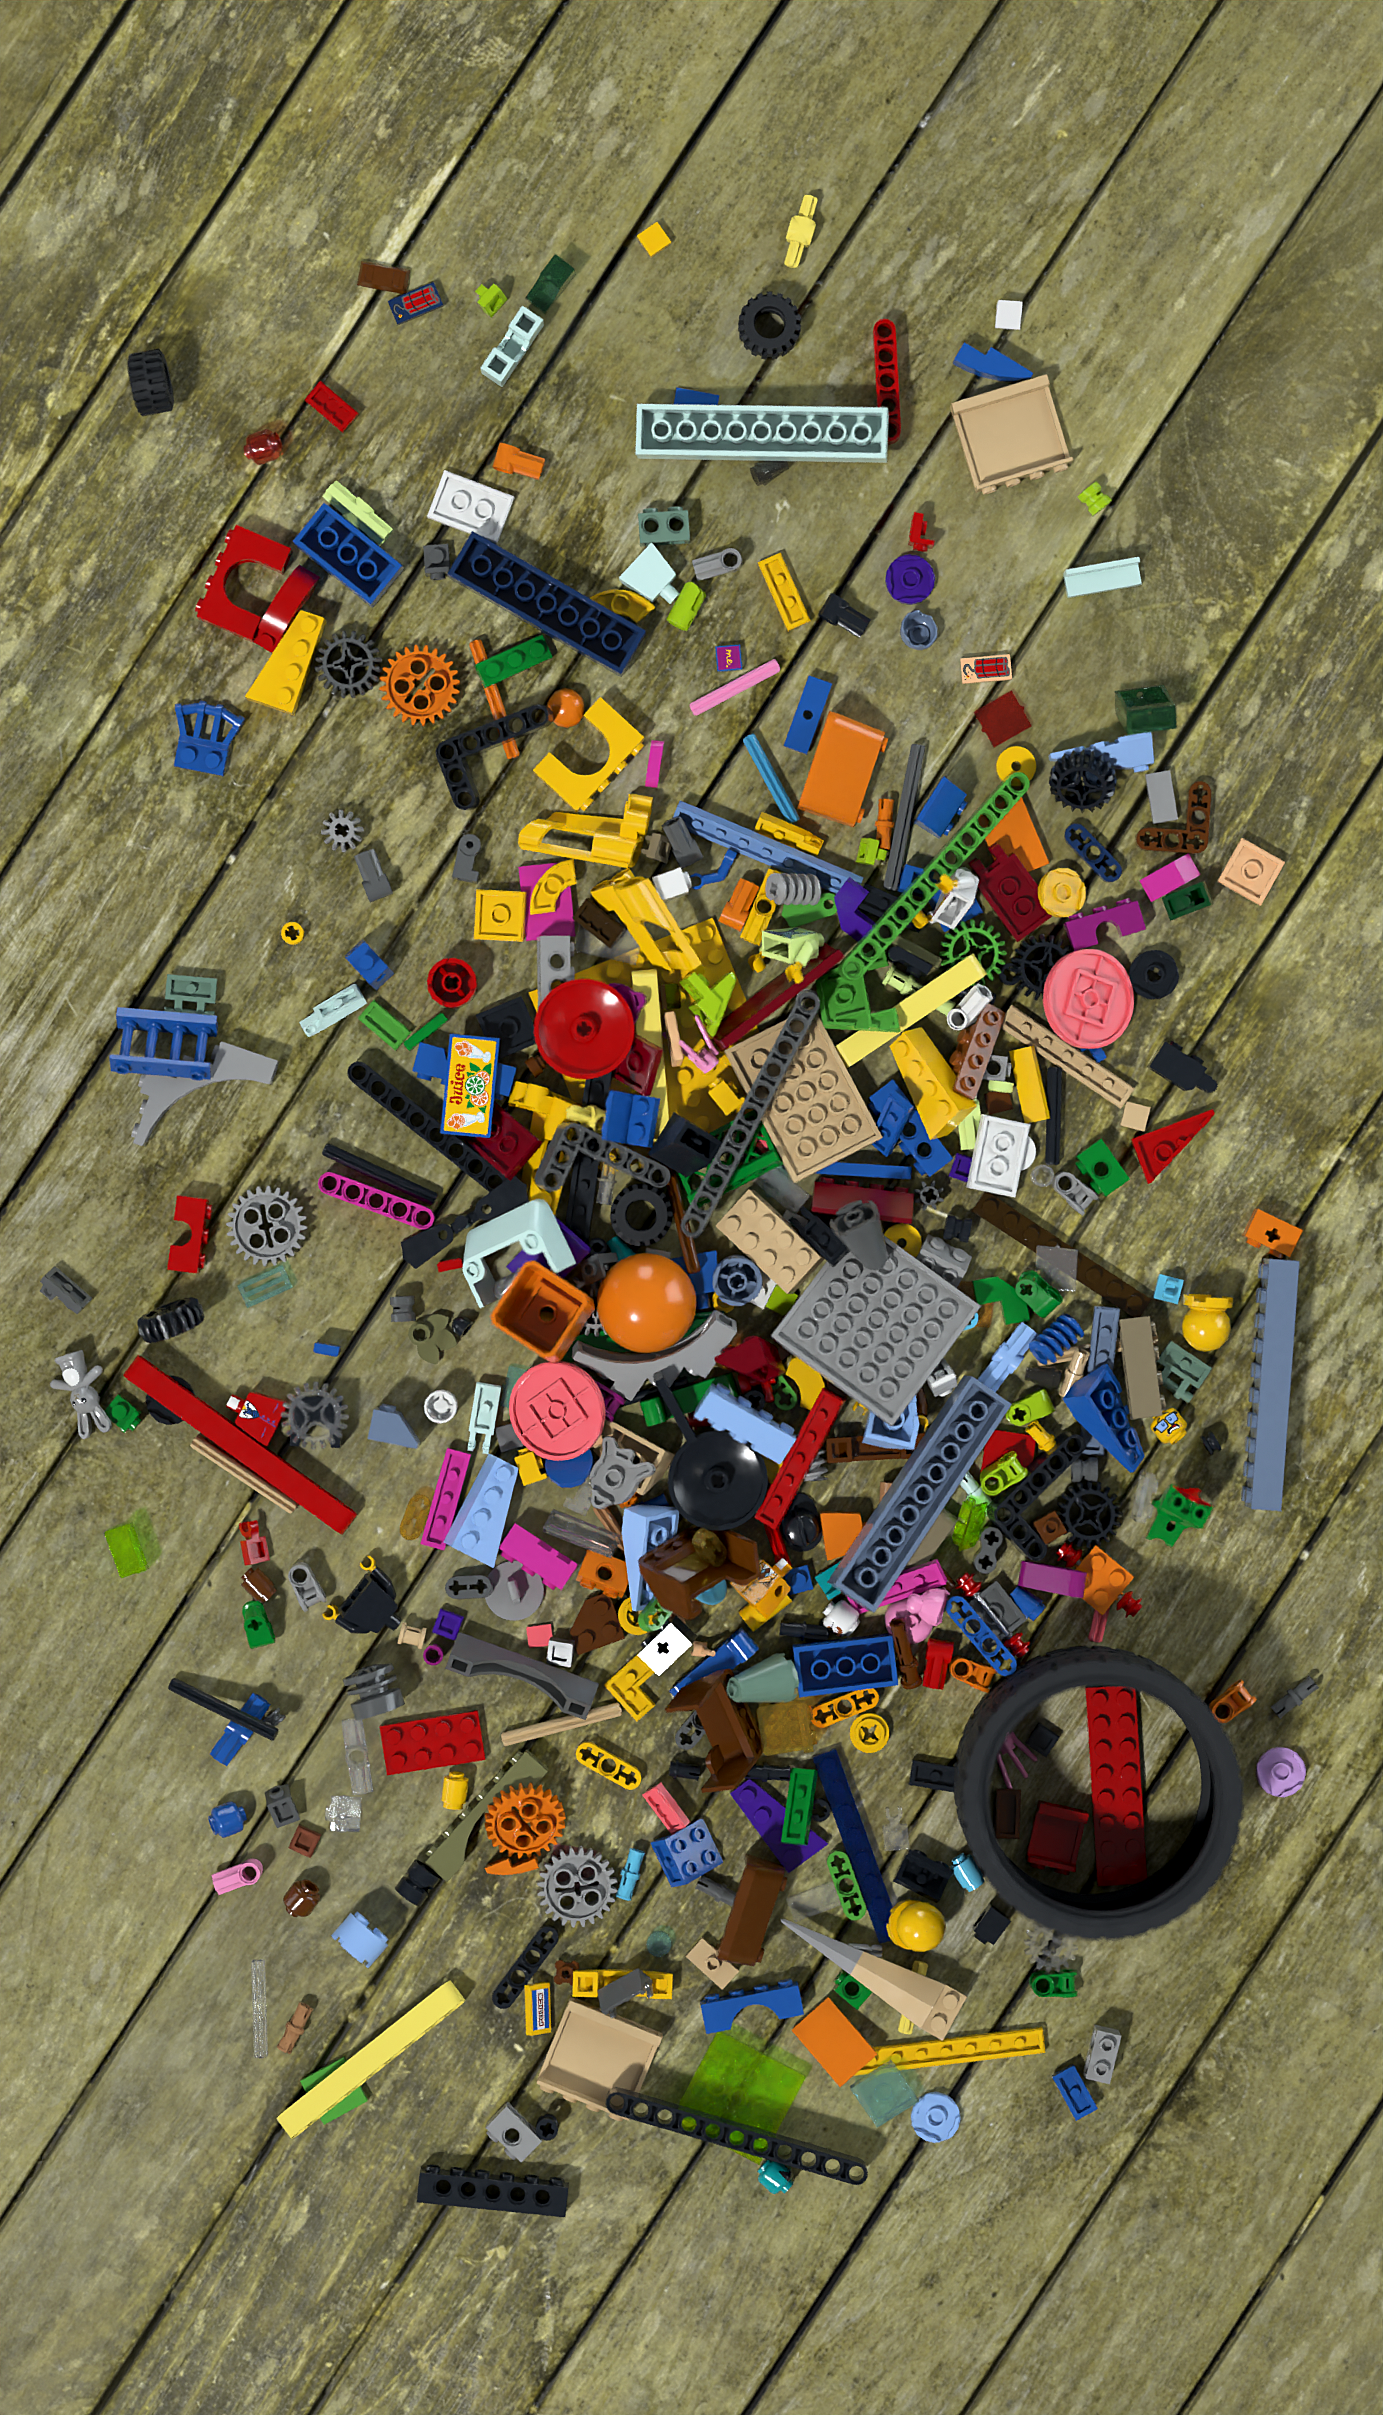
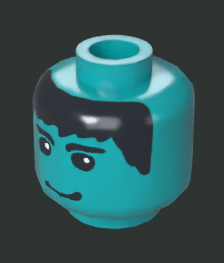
M767 2159L757 2170L759 2173L758 2181L772 2194H777L780 2191L785 2194L794 2184L791 2180L794 2170L788 2165Z

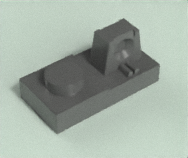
M56 1266L40 1280L43 1284L40 1292L50 1301L57 1296L68 1309L76 1314L82 1311L93 1299Z

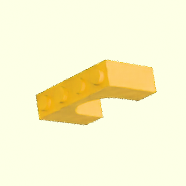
M601 697L583 716L605 737L609 744L610 754L605 766L594 774L578 775L566 768L549 752L533 769V773L577 813L580 809L585 811L594 802L591 797L597 791L602 793L611 782L608 779L613 773L620 774L628 765L625 760L631 754L635 757L645 746L642 744L644 737Z

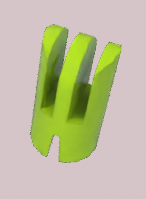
M693 582L686 583L666 620L673 626L688 631L706 597V593Z

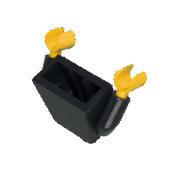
M367 1556L372 1561L371 1566L365 1568L360 1562V1567L365 1571H370L371 1574L366 1573L339 1609L336 1605H327L328 1608L333 1610L332 1617L326 1613H322V1616L326 1620L334 1619L337 1625L350 1633L367 1634L370 1631L379 1633L384 1625L394 1631L399 1627L401 1618L394 1614L398 1605L394 1601L397 1595L393 1583L380 1567L376 1568L374 1558Z

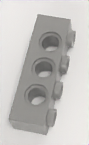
M570 936L537 937L538 1008L543 999L552 991L550 986L553 980H559L563 984L575 979L574 967H570V957L574 956V942H570ZM553 955H558L562 959V965L559 969L552 967L550 964V959Z

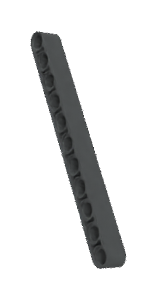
M804 992L797 999L682 1220L681 1228L687 1237L697 1238L706 1228L819 1011L820 1002L816 994ZM812 999L816 1005L814 1009L807 1011L802 1008V1001ZM793 1021H801L804 1029L799 1033L791 1031L790 1024ZM789 1043L793 1048L792 1052L788 1055L781 1054L778 1051L780 1044ZM770 1065L780 1067L781 1073L777 1077H771L767 1074L766 1071ZM766 1087L770 1092L769 1096L765 1099L757 1098L755 1095L757 1088ZM748 1109H754L757 1111L758 1117L754 1121H747L743 1117L744 1112ZM736 1131H742L746 1134V1140L743 1143L737 1144L732 1140V1135ZM725 1153H730L735 1158L734 1163L730 1166H725L720 1161L721 1156ZM714 1175H718L723 1179V1184L719 1188H713L709 1185V1179ZM703 1197L709 1198L712 1202L711 1207L708 1210H700L697 1206L699 1199ZM694 1219L699 1222L700 1228L698 1231L691 1233L686 1230L685 1226L689 1220Z

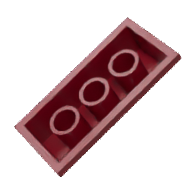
M820 1177L819 1182H814L810 1211L836 1214L839 1209L849 1203L861 1200L864 1204L869 1203L868 1200L876 1204L880 1220L912 1224L914 1194L908 1193L909 1188L894 1187L893 1191H885L884 1185L869 1184V1188L859 1187V1182L846 1180L844 1185L834 1184L835 1179Z

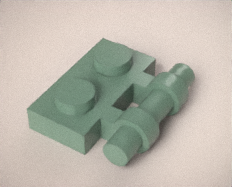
M167 974L165 999L175 1000L174 1008L165 1007L164 1011L215 1016V1011H207L205 1006L206 1003L216 1004L218 979ZM183 1001L197 1002V1010L184 1009Z
M1172 1341L1168 1342L1159 1356V1361H1157L1164 1366L1161 1371L1162 1386L1173 1393L1172 1396L1178 1400L1181 1398L1187 1403L1193 1397V1394L1186 1390L1191 1384L1199 1389L1212 1370L1210 1366ZM1171 1371L1183 1379L1179 1385L1167 1378Z

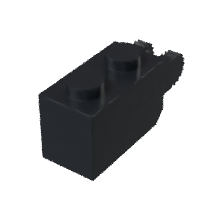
M1172 1040L1169 1043L1166 1041L1162 1042L1147 1065L1148 1069L1183 1091L1193 1090L1195 1087L1207 1093H1213V1091L1217 1090V1081L1204 1073L1207 1069L1202 1065L1204 1061L1194 1054H1191L1190 1057L1181 1052L1183 1047Z

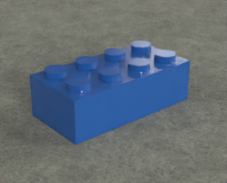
M326 503L322 504L293 540L297 548L372 608L404 570L399 562Z
M883 1633L792 1645L794 1664L799 1680V1687H797L799 1697L898 1685L892 1634Z

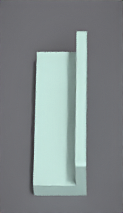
M1134 557L1065 570L1063 577L1067 598L1141 585L1138 566L1140 558Z

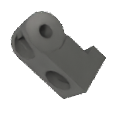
M467 834L460 839L452 875L453 879L478 883L479 872L473 871L475 858L481 851V843L477 836Z

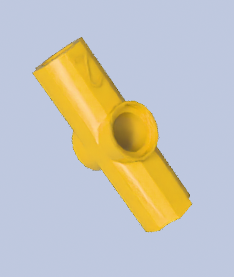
M769 868L740 935L741 939L760 946L762 941V931H766L777 905L774 900H769L766 896V881L770 874H782ZM760 901H767L770 904L771 910L768 913L764 914L758 911L757 904Z

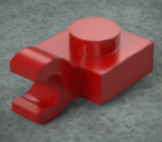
M257 1520L239 1523V1530L246 1539L240 1541L245 1566L269 1561L266 1537H259Z

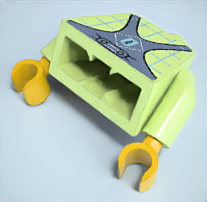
M799 927L762 931L760 952L750 956L748 963L751 969L757 973L766 968V964L763 961L765 957L790 964L795 963L788 966L785 973L789 982L794 978L796 983H800L803 980L800 969L805 967L810 959L818 957L819 948L824 945V937L821 933Z

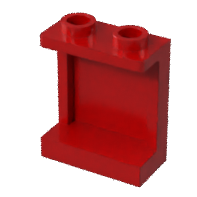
M1038 1800L1025 1856L1027 1862H1031L1030 1866L1038 1869H1045V1866L1053 1867L1055 1872L1069 1875V1871L1076 1872V1861L1084 1826L1087 1824L1089 1817L1088 1812Z

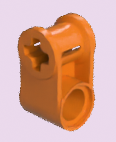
M960 1655L954 1656L951 1659V1663L948 1664L949 1672L955 1679L967 1683L980 1691L989 1693L990 1689L988 1687L993 1675L997 1674L993 1667ZM959 1662H965L967 1665L966 1671L962 1674H956L954 1671L955 1665Z
M1242 1679L1229 1686L1224 1693L1209 1704L1208 1708L1215 1716V1710L1219 1705L1226 1706V1714L1223 1717H1217L1220 1723L1229 1722L1256 1702V1697L1251 1696L1243 1686L1244 1681Z

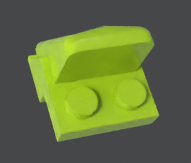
M732 971L723 975L710 988L708 987V980L699 973L697 975L695 972L685 976L679 982L695 1000L688 1008L694 1015H699L702 1023L706 1026V1031L712 1037L716 1035L736 983V976Z

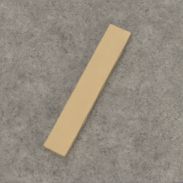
M1011 1005L1005 1013L1001 1025L1002 1030L1028 1047L1035 1046V1051L1057 1067L1062 1068L1063 1071L1119 1109L1123 1107L1134 1091V1087L1072 1045L1064 1042L1060 1037Z

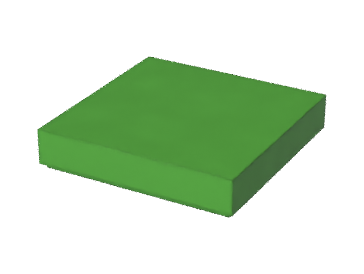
M345 2056L301 2079L300 2082L306 2093L347 2061ZM359 2086L320 2118L323 2125L367 2102L368 2099L362 2087Z

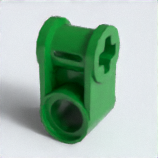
M1026 1270L1020 1275L1015 1288L1016 1294L1038 1316L1046 1318L1063 1302L1061 1294L1054 1287L1050 1286L1037 1272Z
M255 1600L245 1603L242 1608V1614L250 1648L254 1649L276 1643L273 1627L268 1620L263 1604Z
M1077 1970L1036 1971L1030 1976L1029 1985L1039 1997L1078 1996V1991L1075 1990ZM1039 1979H1047L1048 1983L1044 1989L1036 1988V1982Z

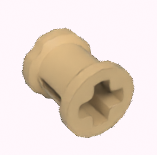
M403 1622L397 1644L407 1643L422 1649L427 1628H414L407 1626V1623Z

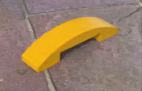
M595 1969L573 1971L572 1997H597V1990L634 1970ZM643 1971L653 1981V1996L648 1998L647 1994L644 1993L643 1995H636L637 1997L672 1999V1973Z

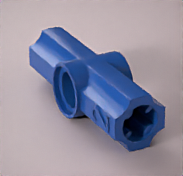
M253 1692L241 1710L258 1719H262L271 1704ZM230 1721L224 1730L225 1733L210 1753L214 1759L228 1766L242 1744L245 1745L253 1731L233 1721Z

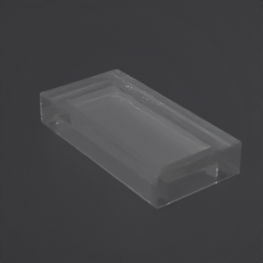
M833 1881L786 1898L794 1922L841 1905Z

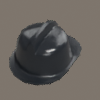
M797 1493L780 1527L786 1544L793 1550L803 1552L817 1546L822 1537V1527L813 1500L805 1494Z

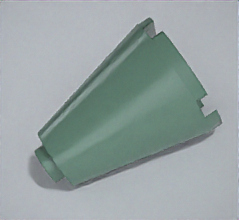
M784 1653L773 1654L730 1678L727 1685V1693L735 1702L786 1703L793 1701L797 1694H794L795 1688L799 1687L798 1674L794 1663L791 1660H786L783 1657L785 1656Z

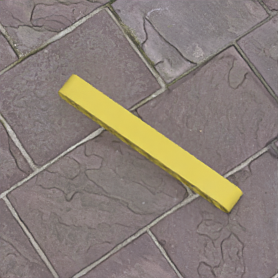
M451 1980L444 1983L281 2113L277 2120L290 2138H295L465 2002V1999Z

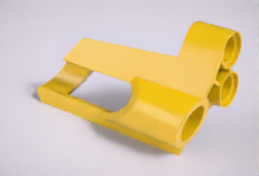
M627 868L617 873L610 880H605L590 890L600 908L605 912L612 910L616 912L653 966L671 971L674 969H688L695 971L697 975L699 973L704 974L706 971L705 967L650 879L635 877L630 868ZM644 922L654 923L670 931L682 951L660 950L645 927Z

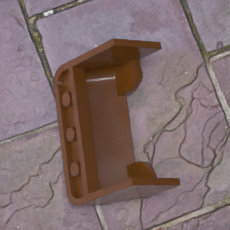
M730 1669L717 1670L682 1687L665 1708L666 1713L687 1712L695 1709L712 1748L708 1752L705 1763L711 1776L701 1788L702 1793L736 1789L764 1750L763 1738L747 1702H735L727 1693L729 1680L735 1676Z
M745 1854V1868L721 1942L716 1944L715 1951L716 1959L755 1966L756 1962L761 1963L765 1950L761 1948L778 1893L779 1891H784L788 1877L784 1876L783 1865Z

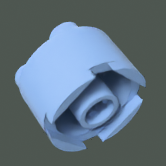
M357 1911L354 1915L350 1913L331 1937L334 1940L340 1937L338 1941L341 1943V1946L360 1963L366 1960L364 1965L369 1968L388 1946L386 1943L388 1938L376 1927L372 1931L368 1927L370 1924L368 1920Z

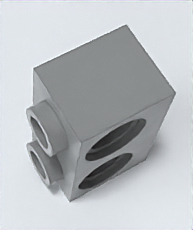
M1094 2024L1083 2069L1086 2079L1110 2084L1121 2040L1119 2030Z

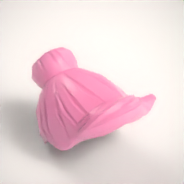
M943 1587L930 1589L921 1595L911 1594L907 1600V1610L910 1613H918L921 1619L929 1625L937 1626L942 1623L947 1596L950 1593Z

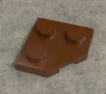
M601 1593L585 1599L570 1630L578 1655L625 1639L611 1597Z

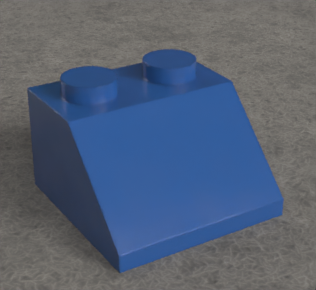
M943 777L914 824L938 839L942 834L947 836L954 825L951 819L955 813L960 815L968 803L964 801L967 794Z

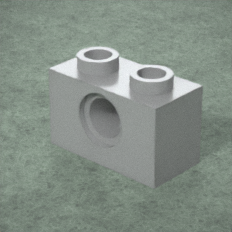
M506 2102L486 2123V2129L488 2130L486 2134L495 2143L499 2141L506 2147L504 2149L505 2153L512 2160L517 2158L522 2162L542 2142V2139L536 2134V2129L509 2102ZM513 2128L519 2132V2136L515 2139H510L506 2136L505 2132Z

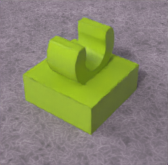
M481 284L475 291L480 298L477 303L484 313L491 318L508 300L502 290L495 284L489 289Z
M861 838L856 863L874 865L875 860L885 861L887 851L878 849L879 840Z

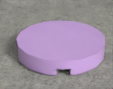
M1275 1747L1269 1749L1261 1755L1256 1764V1777L1259 1785L1265 1792L1273 1796L1287 1797L1293 1795L1304 1783L1303 1781L1306 1776L1304 1762L1296 1752L1289 1748Z

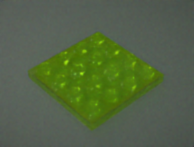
M720 2031L715 2033L678 2105L777 2133L806 2075ZM685 2117L682 2120V2124L686 2127H692L696 2123V2120L692 2117ZM709 2124L706 2127V2131L710 2134H716L720 2129L716 2124ZM734 2131L730 2134V2138L733 2141H740L744 2136L740 2131ZM758 2138L754 2141V2145L757 2148H764L767 2145V2141L764 2138ZM730 2149L733 2152L751 2160L752 2162L760 2165L763 2159L761 2157Z

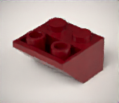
M758 1336L748 1337L742 1341V1344L736 1347L725 1348L721 1351L720 1355L714 1357L716 1363L763 1383L786 1373L776 1346Z

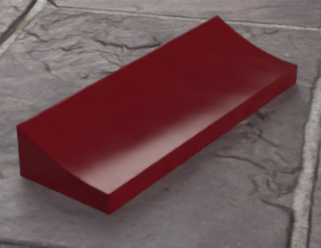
M824 942L823 947L819 948L818 957L810 959L807 965L800 969L803 975V980L800 983H796L794 978L789 982L786 973L783 972L721 1021L714 1037L710 1034L709 1036L719 1049L724 1051L845 958V956L839 949H834Z

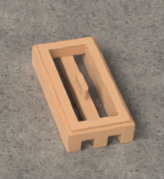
M667 1012L664 1015L663 1022L672 1067L681 1066L684 1056L682 1046L679 1044L680 1035L676 1015L674 1012Z

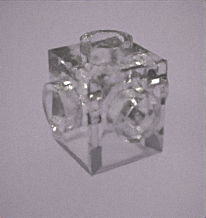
M331 1796V1806H326L325 1821H330V1831L360 1832L362 1816L361 1797Z

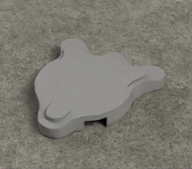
M611 1436L605 1437L602 1441V1455L594 1464L589 1477L592 1486L591 1504L593 1507L605 1509L610 1505L622 1504L631 1499L637 1491L640 1482L655 1473L654 1464L650 1462L634 1464L633 1460L636 1455L634 1450L620 1449L615 1438Z

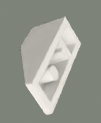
M943 1357L926 1380L935 1397L938 1395H948L953 1391V1388L957 1387L956 1377Z

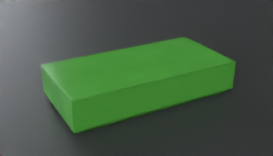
M375 1000L358 1017L362 1023L395 1051L412 1033Z

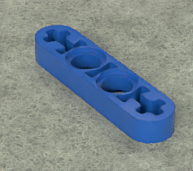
M836 1162L815 1174L911 1179L912 1167Z
M953 1596L949 1598L946 1603V1611L958 1627L1000 1675L1009 1676L1013 1674L1017 1663L1009 1650L963 1597ZM951 1602H963L962 1610L965 1614L970 1610L972 1615L967 1616L960 1623L958 1619L962 1616L957 1611L954 1613L950 1611L952 1609ZM970 1619L979 1621L980 1630L977 1633H969L967 1631L966 1623ZM992 1638L996 1641L997 1646L993 1652L988 1653L983 1650L982 1643L985 1639ZM1001 1648L1005 1652L1000 1655L1005 1660L1009 1658L1012 1660L1009 1671L1007 1669H999L1001 1663L997 1658L994 1662L990 1659Z

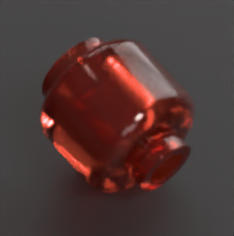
M263 429L249 434L243 449L248 460L252 459L255 464L262 465L278 459L283 447L281 439L276 432L273 433L270 429Z

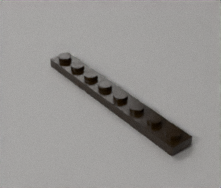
M984 1191L972 1209L973 1213L1133 1318L1140 1317L1152 1300L989 1192Z

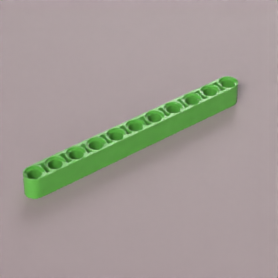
M1017 772L1008 775L848 953L838 967L839 975L843 979L849 981L859 979L936 894L939 890L936 884L942 881L940 877L946 874L950 878L1026 793L1030 782L1025 774ZM1013 778H1017L1021 782L1019 791H1015L1011 787ZM997 796L1002 797L1005 802L1003 809H998L995 806L994 802ZM980 815H985L988 818V826L986 828L981 827L978 823ZM964 833H968L972 837L970 846L962 843V835ZM948 851L954 853L956 857L953 865L948 864L945 860V855ZM931 870H935L939 874L937 883H933L929 879V872ZM915 888L922 891L923 898L920 902L915 901L912 897V892ZM898 907H903L906 910L904 920L896 917V909ZM882 925L887 926L890 930V935L887 939L882 938L879 934V929ZM866 943L873 947L874 951L871 957H866L863 954L862 949ZM849 962L854 963L857 967V972L854 976L846 972V965Z

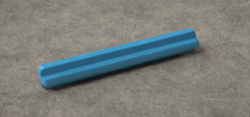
M755 734L748 735L743 739V742L786 822L791 824L797 822L800 819L758 739Z

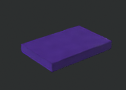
M555 1217L576 1261L575 1264L555 1273V1275L564 1279L590 1252L591 1248ZM523 1248L506 1266L514 1275H517L525 1262L535 1261L553 1273L543 1251L531 1255L525 1252Z

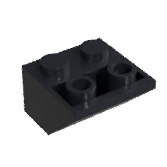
M674 1112L648 1155L683 1176L688 1177L711 1164L723 1142Z

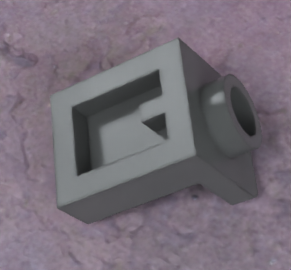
M449 545L423 546L425 576L430 577L431 580L446 579L445 575L450 570Z
M617 1253L596 1254L580 1261L585 1284L591 1285L606 1278V1271L610 1270V1265L619 1262Z
M288 1784L274 1786L265 1792L266 1804L277 1828L300 1820V1815L292 1799Z

